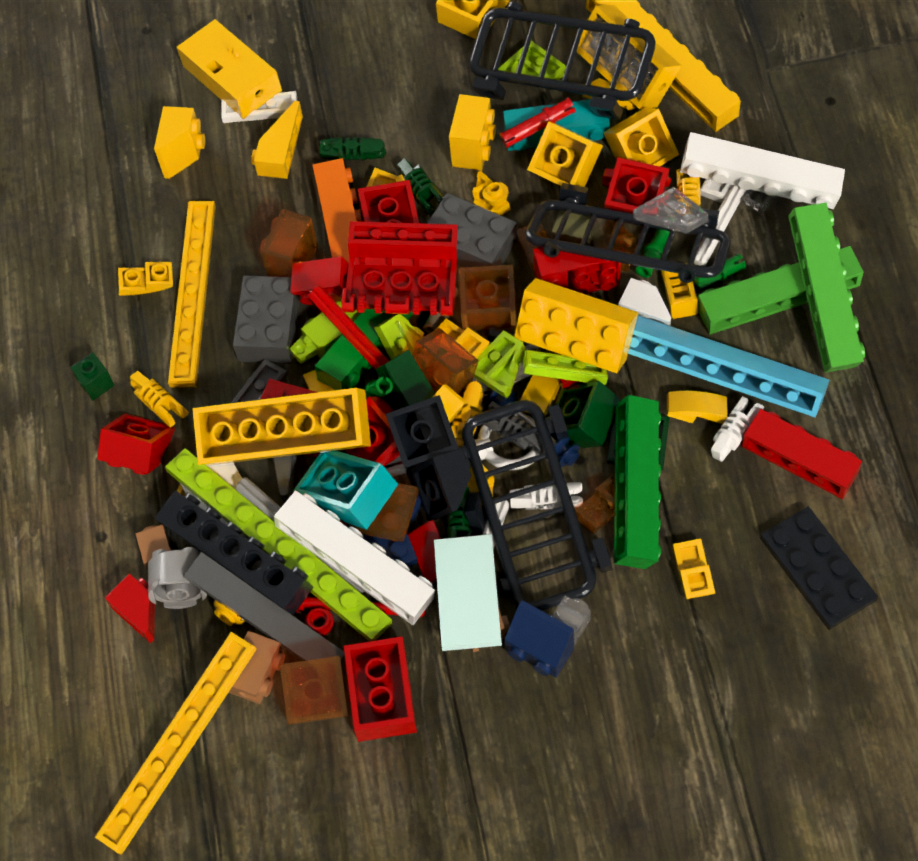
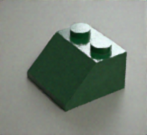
M600 381L571 385L564 389L561 388L555 405L559 404L570 438L569 444L571 445L578 444L581 448L602 446L607 438V432L616 415V404L620 402L621 398ZM556 433L550 434L553 439L558 440Z

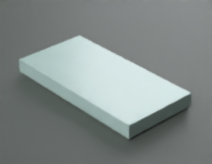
M492 534L434 540L442 651L502 646Z

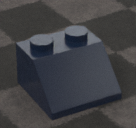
M522 600L505 637V648L508 651V655L519 662L525 660L532 664L534 670L544 676L550 674L557 678L574 650V628Z

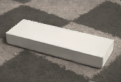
M296 91L277 93L260 108L251 112L245 119H242L237 112H234L221 99L223 123L279 118L294 101H297Z

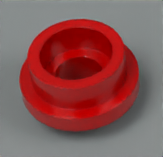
M315 608L307 614L305 625L321 636H325L333 629L334 618L327 609ZM318 620L325 621L321 627L315 626V623Z

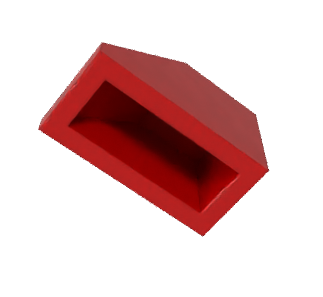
M129 573L105 597V600L114 612L145 640L151 643L154 640L155 604L149 600L148 583L141 577L136 580Z

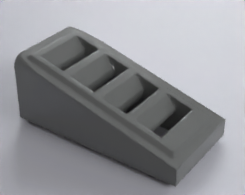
M297 455L273 458L279 493L284 503L293 494Z

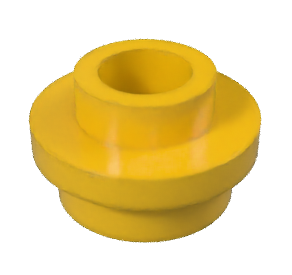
M493 182L483 189L482 194L484 200L489 205L500 206L507 201L509 191L504 183Z

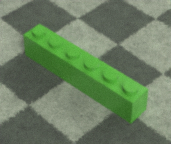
M827 202L794 208L788 217L824 373L857 367L864 362L865 348L858 339L859 323L851 309L853 298L850 289H847L845 283L846 267L844 263L840 262L839 258L840 242L838 237L834 236L832 228L834 226L833 213L831 210H828Z
M851 246L840 248V262L844 263L846 267L847 289L858 287L861 284L864 271ZM799 263L785 264L777 270L767 273L760 272L752 278L743 281L736 280L727 286L718 289L711 288L699 294L698 312L708 334H714L808 303Z

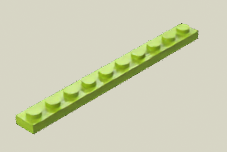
M186 448L165 466L166 471L208 507L220 514L227 523L230 521L243 530L242 535L246 539H249L250 536L254 537L265 546L263 548L264 552L270 555L274 551L286 560L284 565L292 570L296 566L309 576L306 581L314 587L311 593L369 642L376 641L392 624V619L313 553L275 527V522L208 466L198 465L197 457Z

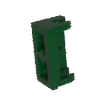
M410 350L403 352L375 369L380 377H383V379L388 377L392 381L393 389L390 394L399 409L432 398L436 394Z

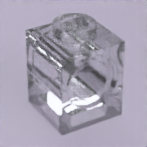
M565 595L552 617L574 628V646L591 620V609L581 599H571Z

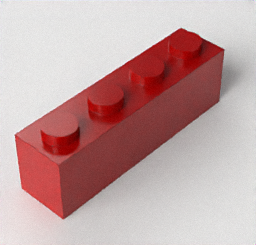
M762 409L759 410L745 432L742 447L842 500L857 477L862 461L852 452L842 451L832 446L828 440L817 438L807 433L803 427L791 425L782 420L776 413L766 412Z

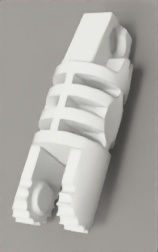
M741 397L713 438L715 443L711 448V453L714 459L722 462L731 450L735 451L738 448L760 409H764L763 405L756 403L749 413L745 415L744 411L748 405V398Z
M581 482L566 483L570 496L582 491ZM555 485L510 499L511 508H525V510L553 509L554 507L562 506ZM524 488L510 490V493ZM571 496L574 507L583 506L582 497Z

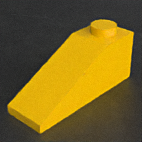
M294 101L259 139L257 150H253L251 157L252 165H255L258 176L288 179L303 118L300 101Z

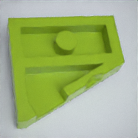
M532 40L521 74L539 77L547 51ZM524 46L501 65L498 70L516 73ZM551 55L544 78L560 80L564 76L566 65Z
M393 314L374 327L390 359L410 350L419 365L440 350L423 336V331L418 327L412 326L409 320L401 314Z
M503 330L467 370L471 376L507 399L510 396L526 348L522 341Z

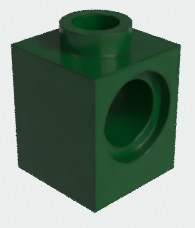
M93 352L70 367L78 383L92 401L115 386L108 370Z

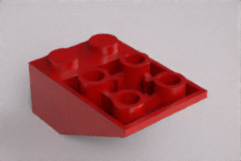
M543 248L533 249L534 278L585 295L599 290L608 291L616 286H620V262L561 251L557 257L552 258L545 255Z

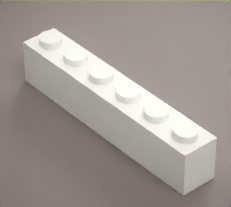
M690 132L680 172L691 177L710 179L720 184L726 183L739 186L745 190L751 189L764 192L770 196L789 198L795 202H805L813 205L827 202L828 208L834 209L841 196L845 169Z
M295 490L274 515L275 527L408 623L414 625L434 599L435 590L431 582L422 576L417 578L409 572L410 569L405 563L398 559L392 560L386 555V551L376 543L371 545L363 539V535L352 526L346 527L340 522V518L330 510L325 512L317 506V502L310 495H301Z

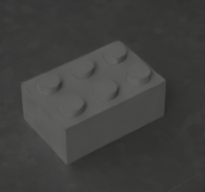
M449 193L445 195L427 223L458 225L457 264L492 280L518 240L517 222Z
M243 276L233 342L238 362H262L265 358L272 363H292L290 347L294 344L300 302V296L291 293L292 277Z

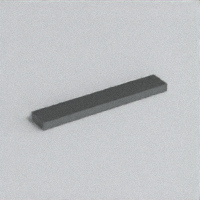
M201 552L185 573L184 578L272 640L280 642L282 647L325 677L329 678L345 655L344 651L204 553Z

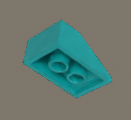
M326 451L318 455L293 490V493L296 490L301 495L308 494L317 502V506L322 510H330L347 524L367 530L399 484L380 463L339 451Z

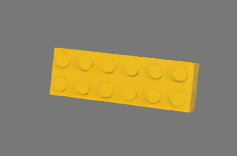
M360 388L193 408L198 465H217L371 446L366 391Z

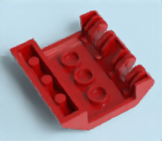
M350 221L348 235L349 263L346 288H343L342 310L352 313L358 310V313H364L366 309H374L375 313L385 311V314H410V312H413V315H420L421 311H430V315L441 313L442 316H453L457 274L458 225Z

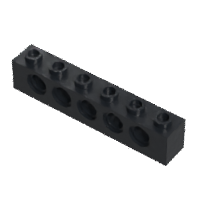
M175 490L155 519L293 616L314 588L306 581L309 576L296 566L292 570L284 565L286 560L274 551L270 555L264 552L263 548L265 546L254 537L250 536L248 540L242 537L243 530L229 521L225 525L219 521L222 516L210 507L206 510L200 508L199 504L201 502L188 492L183 496ZM197 516L196 521L189 525L190 519ZM218 530L217 536L210 540V535ZM240 545L238 552L231 555L232 549ZM261 560L259 568L252 570L253 564ZM283 575L282 582L274 586L275 579Z

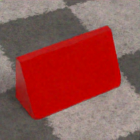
M431 520L408 534L423 577L433 584L437 582L434 540L441 538L434 520Z

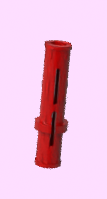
M566 98L550 108L545 107L541 113L505 132L499 133L500 138L504 139L502 140L504 146L509 148L513 144L546 128L548 121L556 124L557 121L576 113L575 107H571L573 106L572 101Z

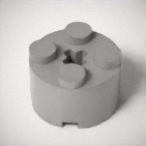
M194 547L172 551L159 549L152 553V558L148 563V597L152 603L156 604L157 600L164 602L165 608L182 609L197 605V599L202 597V600L207 597L204 591L184 578L185 573L199 556L198 549Z

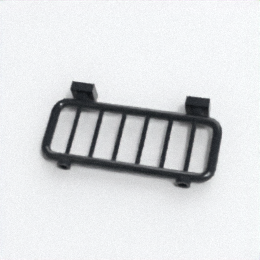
M509 2L507 8H494L484 16L469 63L471 71L480 77H475L472 87L481 97L504 100L506 90L499 81L592 96L589 107L596 116L620 120L623 110L616 100H632L641 93L644 87L656 41L654 35L649 30L639 28L640 23L634 19H625L624 25L523 11V6L517 2ZM496 18L509 19L493 69L482 68L479 62L492 22ZM513 21L531 22L516 73L499 71L498 68ZM536 23L554 26L539 77L521 74ZM559 27L578 29L562 81L544 78ZM583 30L600 32L601 36L586 84L567 82ZM606 34L625 36L610 88L591 85ZM630 37L643 39L645 47L633 86L625 91L615 89Z
M563 183L560 188V200H545L536 207L525 231L527 241L533 246L543 248L545 255L548 257H557L561 251L679 273V279L685 283L692 282L695 277L712 278L721 274L731 246V239L727 233L717 229L720 211L693 206L690 224L588 206L589 188ZM549 210L565 212L554 239L536 235L545 213ZM570 213L591 217L580 244L559 240ZM596 218L617 221L607 249L586 245ZM622 223L644 226L634 254L612 250ZM649 227L670 231L661 259L639 255ZM675 232L697 236L688 264L666 260ZM702 237L715 239L720 242L714 264L711 267L693 265Z
M521 400L470 417L463 426L462 439L464 444L459 445V449L462 448L464 455L470 461L506 576L500 579L505 595L511 594L517 607L523 600L543 611L589 595L595 588L597 581L594 567L599 566L601 573L611 571L613 568L603 537L592 541L594 549L588 551L550 435L556 433L558 441L569 438L559 404L548 407L550 417L545 418L540 406L532 401ZM522 411H527L533 416L536 427L476 446L473 431L477 426ZM538 432L544 450L543 454L487 472L484 471L478 451ZM547 459L552 480L496 498L492 497L486 477ZM555 485L562 506L501 525L495 506L496 503ZM564 511L570 533L512 552L509 551L503 530ZM571 538L573 539L579 560L518 579L512 557ZM581 565L585 576L582 586L536 601L525 599L521 584Z

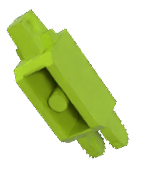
M341 298L339 301H336V303H337L338 306L342 309V298ZM355 310L354 313L345 312L353 322L361 314L358 313V310ZM322 312L315 318L309 319L301 328L302 336L290 347L291 354L301 364L316 355L322 358L340 338L342 333Z

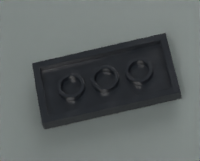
M809 506L761 534V541L828 630L877 601L878 595Z

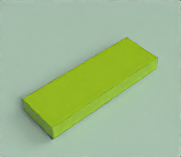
M531 350L524 351V374L586 383L600 381L604 385L607 383L608 374L605 369L566 355Z

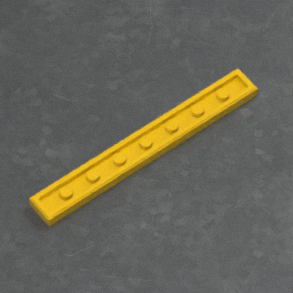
M188 201L168 377L170 388L197 386L216 207L214 201Z
M230 632L96 834V839L118 854H123L257 650L255 646Z

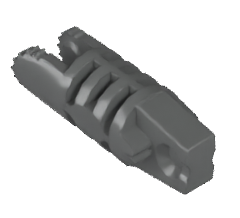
M494 401L489 405L490 410L501 407ZM514 414L501 418L500 422L494 420L483 424L503 437L534 428V426ZM538 432L510 441L524 450L529 448L538 454L544 451Z

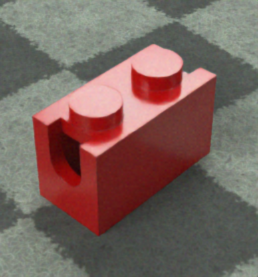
M340 256L293 263L291 293L299 295V301L302 304L313 305L314 302L308 297V293L315 286L320 285L334 301H339L342 298L343 288H346L348 262Z

